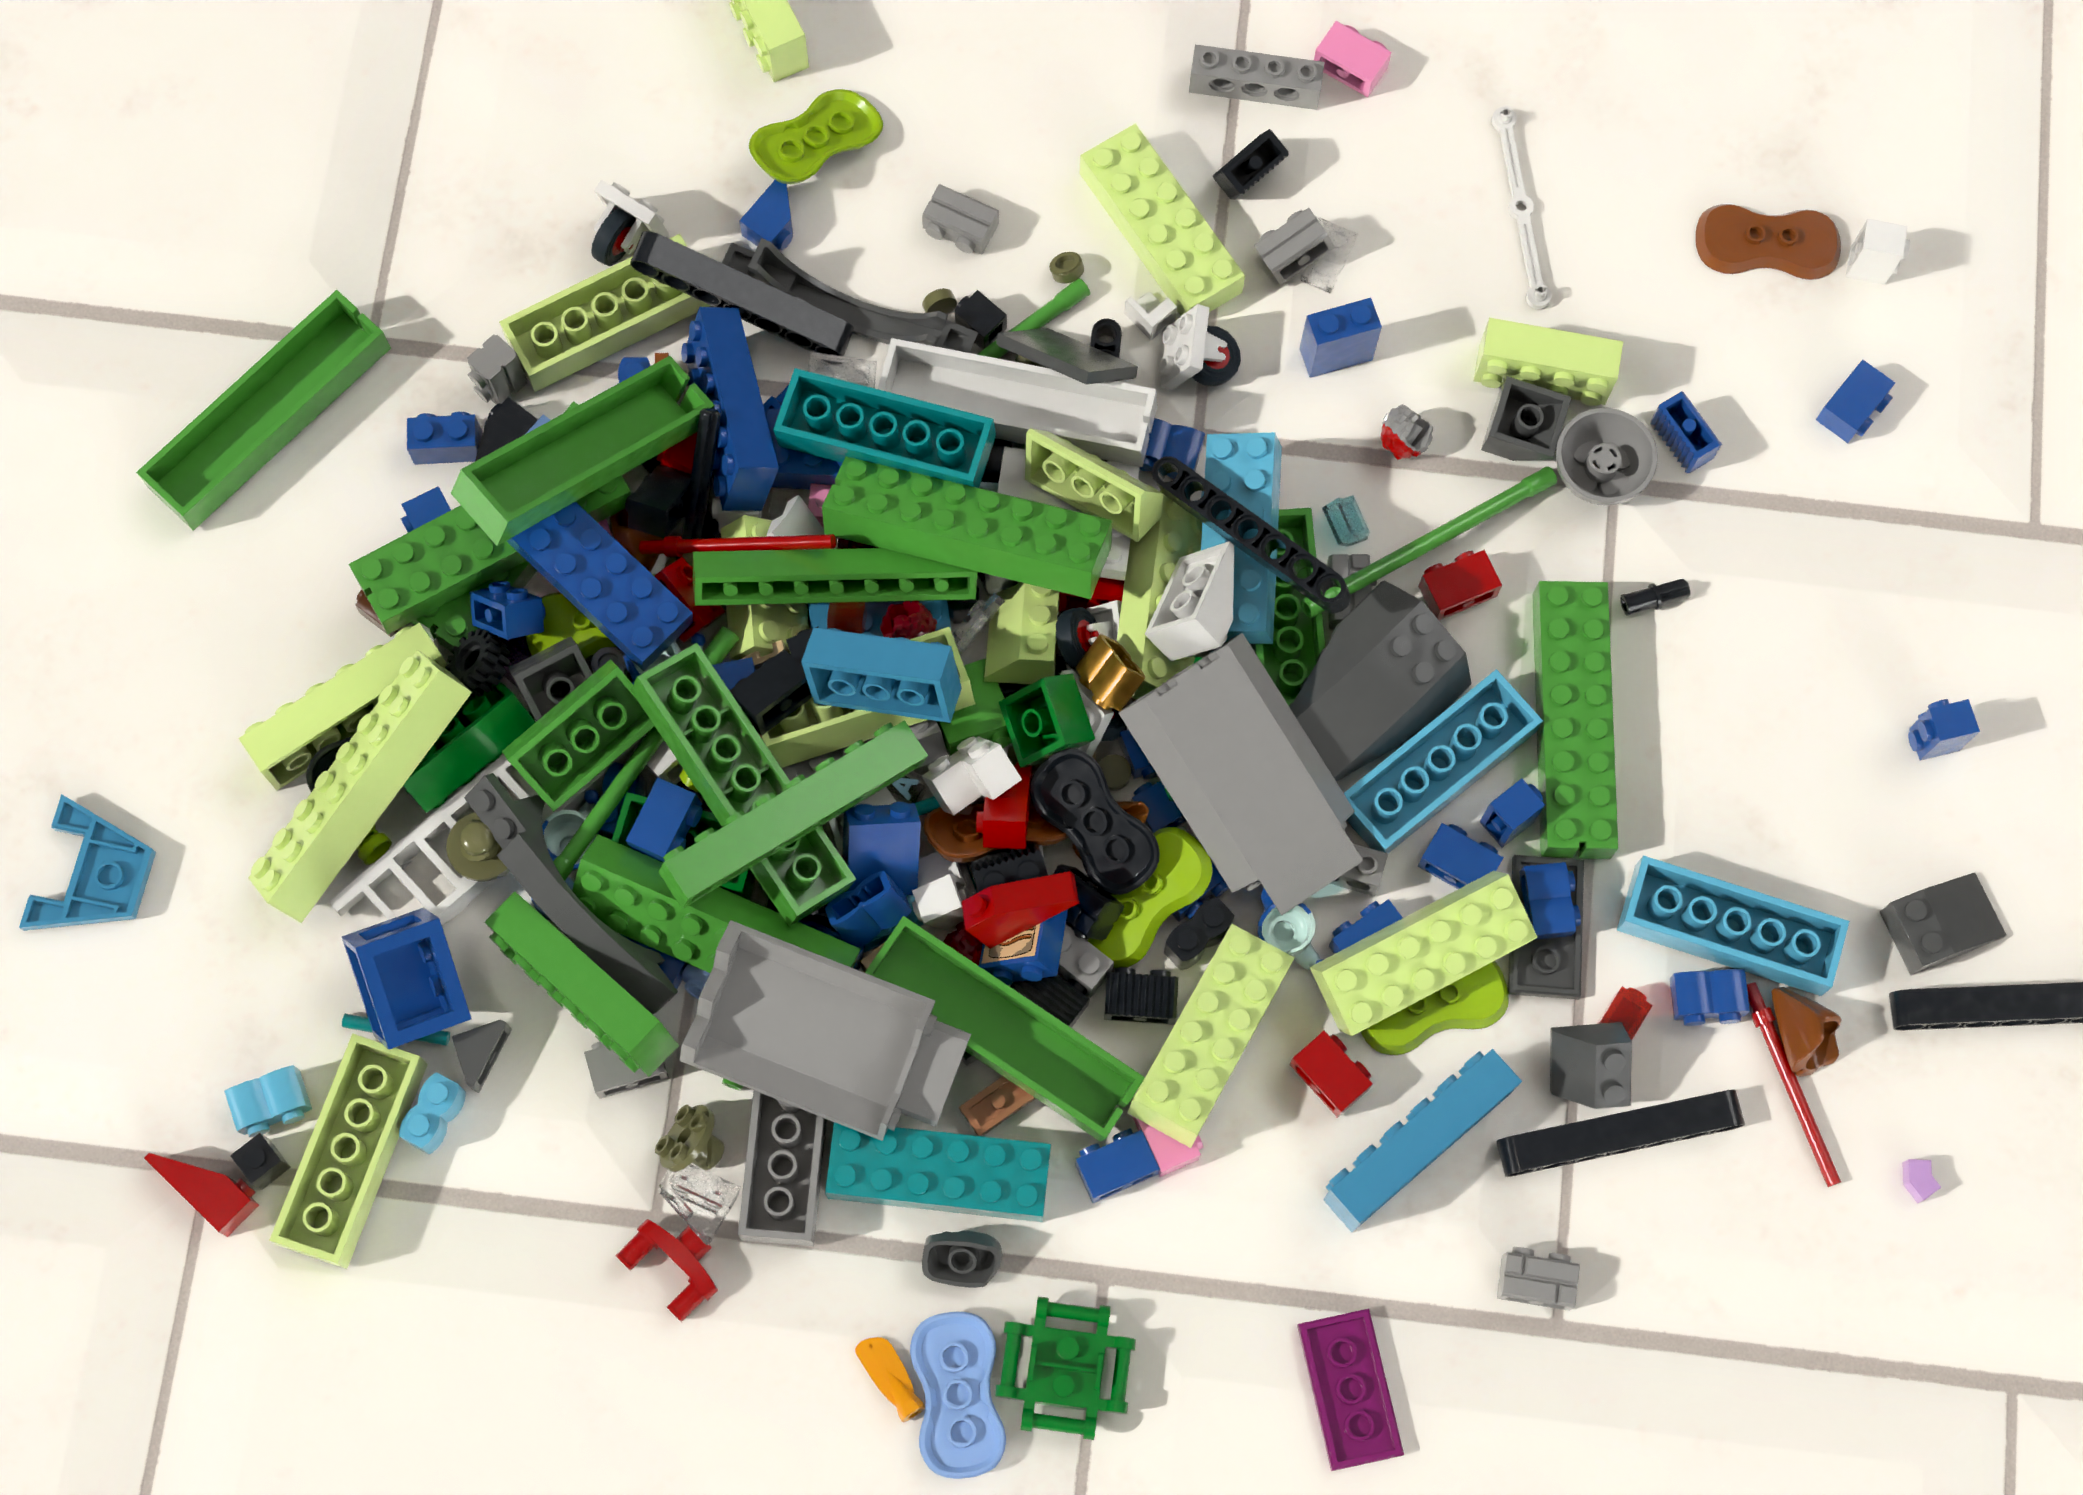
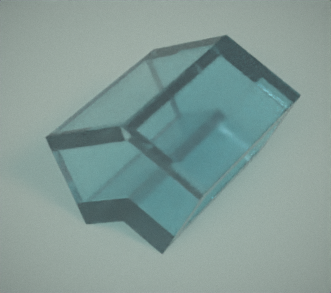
M1354 495L1346 498L1338 497L1322 507L1338 545L1348 547L1368 539L1370 532Z

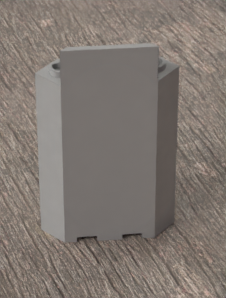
M1243 633L1225 642L1218 649L1211 651L1201 660L1178 672L1161 686L1133 701L1119 712L1120 717L1232 893L1243 887L1250 891L1262 884L1282 916L1364 861L1344 830L1348 826L1345 821L1355 812Z
M730 920L716 949L714 966L699 996L697 1013L682 1043L679 1061L883 1141L888 1129L895 1130L901 1113L936 1127L971 1034L937 1021V1016L932 1015L935 1000Z

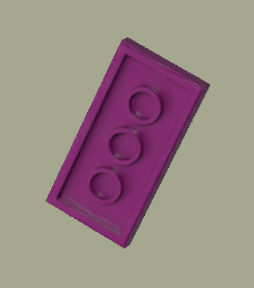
M1364 1309L1297 1324L1331 1471L1403 1456V1447L1370 1310Z

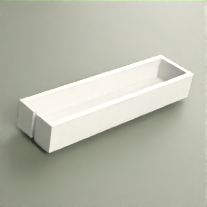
M891 338L878 385L879 390L994 419L996 439L1026 444V432L1030 428L1043 430L1070 441L1073 445L1096 455L1100 459L1143 467L1149 443V433L1152 431L1158 406L1157 390L1154 388L1117 381L1086 385L1050 368Z

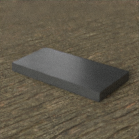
M1049 328L1000 332L997 334L996 344L999 347L1086 385L1129 380L1137 376L1138 366Z
M1525 855L1513 856L1512 883L1524 909L1519 872L1523 866L1566 862L1568 871H1573L1575 877V891L1571 892V899L1573 905H1578L1581 924L1576 926V932L1572 936L1533 940L1510 952L1508 994L1580 999L1584 860Z

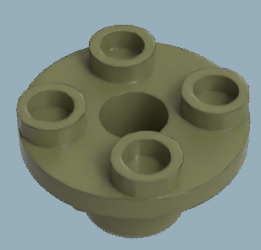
M475 812L464 816L453 826L447 838L446 850L448 859L456 872L469 880L478 882L491 881L504 877L509 873L508 868L497 856L503 849L495 840L489 827L480 820Z
M684 1105L679 1109L675 1116L674 1125L668 1134L657 1142L655 1147V1153L660 1156V1163L663 1167L671 1172H677L693 1163L702 1170H710L719 1163L724 1154L725 1146L720 1139L712 1134L715 1124V1116L712 1110L704 1105L694 1107Z

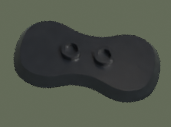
M1069 748L1053 754L1038 767L1030 781L1029 792L1033 806L1045 821L1064 832L1071 839L1080 854L1084 869L1092 883L1104 892L1122 895L1137 889L1146 882L1159 863L1160 851L1153 832L1143 822L1124 811L1114 800L1104 773L1097 761L1086 752Z

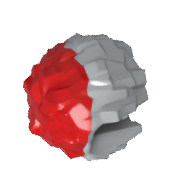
M1402 404L1397 408H1392L1383 418L1380 438L1382 440V447L1390 450L1397 460L1417 457L1428 449L1433 439V426L1428 421L1421 419L1419 414L1412 411L1406 405Z

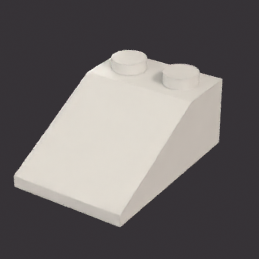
M1230 541L1179 558L1145 632L1146 637L1170 661L1191 657L1211 649H1218L1227 640V633L1233 622L1234 545Z

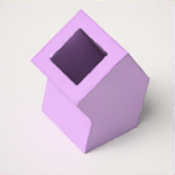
M1908 1159L1902 1162L1903 1185L1917 1203L1925 1200L1941 1188L1932 1176L1931 1160Z

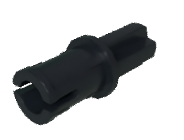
M1679 579L1657 586L1651 583L1646 589L1622 594L1620 601L1625 615L1629 616L1651 608L1659 610L1662 608V605L1688 598L1691 593L1688 582L1685 579Z

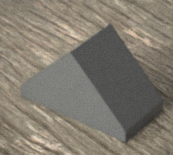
M497 1020L452 1036L466 1084L477 1093L481 1091L512 1031L508 1023L503 1020Z

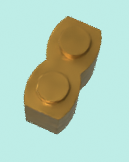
M1101 633L1076 666V670L1081 676L1079 678L1080 683L1092 691L1094 694L1092 696L1093 701L1106 710L1112 707L1121 711L1145 679L1144 673L1132 661L1125 648Z

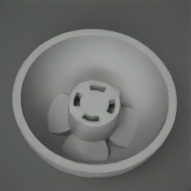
M1613 408L1591 409L1575 416L1562 430L1556 447L1557 469L1564 484L1580 499L1596 505H1616L1636 497L1650 483L1657 467V448L1647 427L1631 414Z

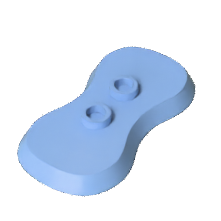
M947 1312L929 1317L916 1328L910 1345L911 1361L922 1383L926 1402L925 1414L919 1435L920 1452L929 1469L937 1475L953 1479L976 1477L996 1467L1003 1456L1006 1445L1005 1429L992 1402L990 1391V1378L996 1357L995 1337L987 1322L972 1313Z

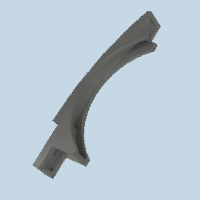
M762 238L755 252L731 243L722 261V264L847 321L853 326L854 334L888 345L891 338L970 353L978 336V332L947 320L948 314L941 311L931 313L900 312L878 307L848 296L800 269L787 259L770 241Z
M494 773L484 775L464 798L480 820L489 827L495 840L503 849L497 855L534 902L574 945L650 1013H657L678 993V990L659 967L665 961L659 952L640 946L611 929L598 919L569 888L557 870L545 843L542 829V813L545 805L543 799L539 795H534L514 801Z

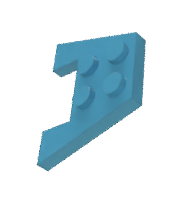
M61 794L51 828L55 831L84 837L64 902L30 894L19 928L27 931L136 919L156 852Z

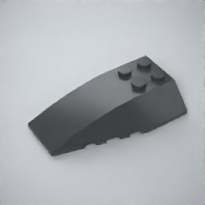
M1384 580L1336 625L1328 645L1320 652L1316 659V665L1309 677L1304 679L1299 688L1300 692L1289 707L1330 773L1338 781L1411 739L1447 710L1472 684L1466 652L1422 600Z

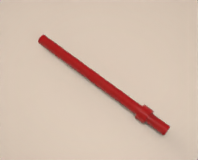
M834 534L682 539L681 536H666L664 540L641 541L639 550L642 555L664 554L666 557H681L683 553L704 551L834 549L836 537Z
M1756 982L1747 984L1749 1004L1753 1011L1750 1014L1755 1027H1760L1826 1185L1831 1187L1841 1183L1839 1175L1797 1077L1790 1069L1784 1047L1773 1023L1776 1019L1771 1007H1766Z

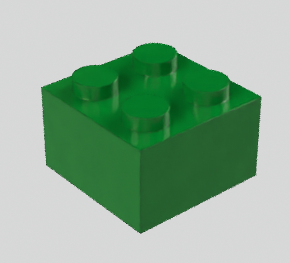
M1073 673L1043 677L999 701L1020 768L1041 765L1050 756L1061 750L1069 748L1078 749L1095 740Z

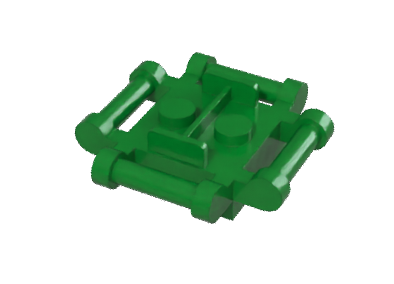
M1038 1296L1034 1325L1005 1322L1003 1333L1007 1334L1001 1382L1000 1385H996L995 1396L1024 1401L1020 1430L1031 1432L1032 1428L1080 1434L1083 1435V1439L1094 1440L1098 1411L1127 1414L1128 1402H1125L1130 1356L1131 1351H1135L1136 1339L1107 1335L1111 1306L1100 1305L1099 1308L1056 1303L1049 1302L1047 1297ZM1046 1316L1097 1323L1096 1334L1045 1327ZM1021 1337L1032 1338L1026 1389L1015 1387ZM1106 1348L1116 1349L1110 1400L1099 1399ZM1035 1404L1086 1410L1085 1420L1038 1414L1034 1413Z

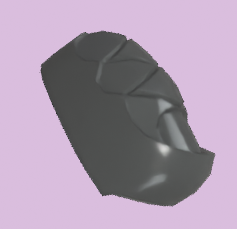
M945 1231L929 1235L926 1238L923 1249L922 1271L928 1279L942 1284L968 1288L985 1287L1000 1269L1002 1248L994 1237L980 1232Z

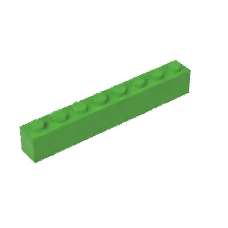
M883 548L693 552L695 606L976 599L977 571Z
M904 720L896 726H893L891 722L887 723L874 732L875 738L867 743H864L861 739L850 745L844 751L846 755L835 761L833 757H830L815 767L816 773L805 778L801 774L785 785L787 790L777 796L774 792L766 794L755 803L756 808L745 814L744 810H740L724 821L726 826L716 832L713 828H709L695 837L694 841L696 843L685 850L682 846H679L668 852L663 857L665 862H663L658 873L681 908H685L919 768L928 757V754Z

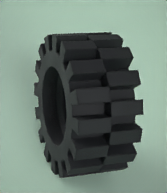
M476 629V632L471 631L468 633L467 639L462 637L459 640L461 643L459 647H453L452 651L455 653L453 656H448L447 662L450 664L445 666V669L450 671L472 692L470 694L471 697H481L484 691L486 693L492 691L491 685L497 686L499 684L498 677L505 675L506 670L503 668L504 666H509L510 660L507 658L510 656L509 647L486 630Z

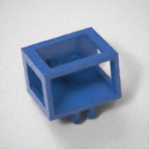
M424 907L341 937L373 1035L388 1050L472 1019L440 919Z

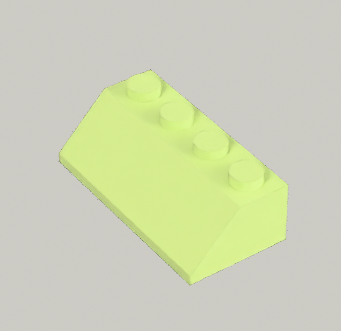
M1032 428L1026 432V481L1086 514L1112 520L1113 529L1136 542H1139L1162 517L1163 493L1153 486L1146 485L1125 471L1113 467L1096 455L1080 449L1070 441L1062 439L1051 432Z
M1019 582L1017 585L991 596L984 682L1032 684L1043 677L1055 676L1057 650L1056 622L1059 616V591Z

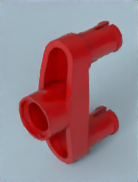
M646 1219L637 1228L639 1232L615 1256L631 1271L653 1248L657 1250L660 1247L690 1277L687 1280L689 1285L667 1306L675 1317L682 1322L704 1299L708 1301L718 1291L706 1270L699 1263L700 1259L712 1247L690 1225L675 1238L656 1223Z

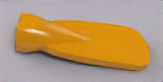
M882 1337L868 1338L861 1341L855 1348L856 1355L877 1388L889 1402L896 1406L901 1421L907 1422L923 1412L925 1405L915 1395L909 1375L891 1343Z

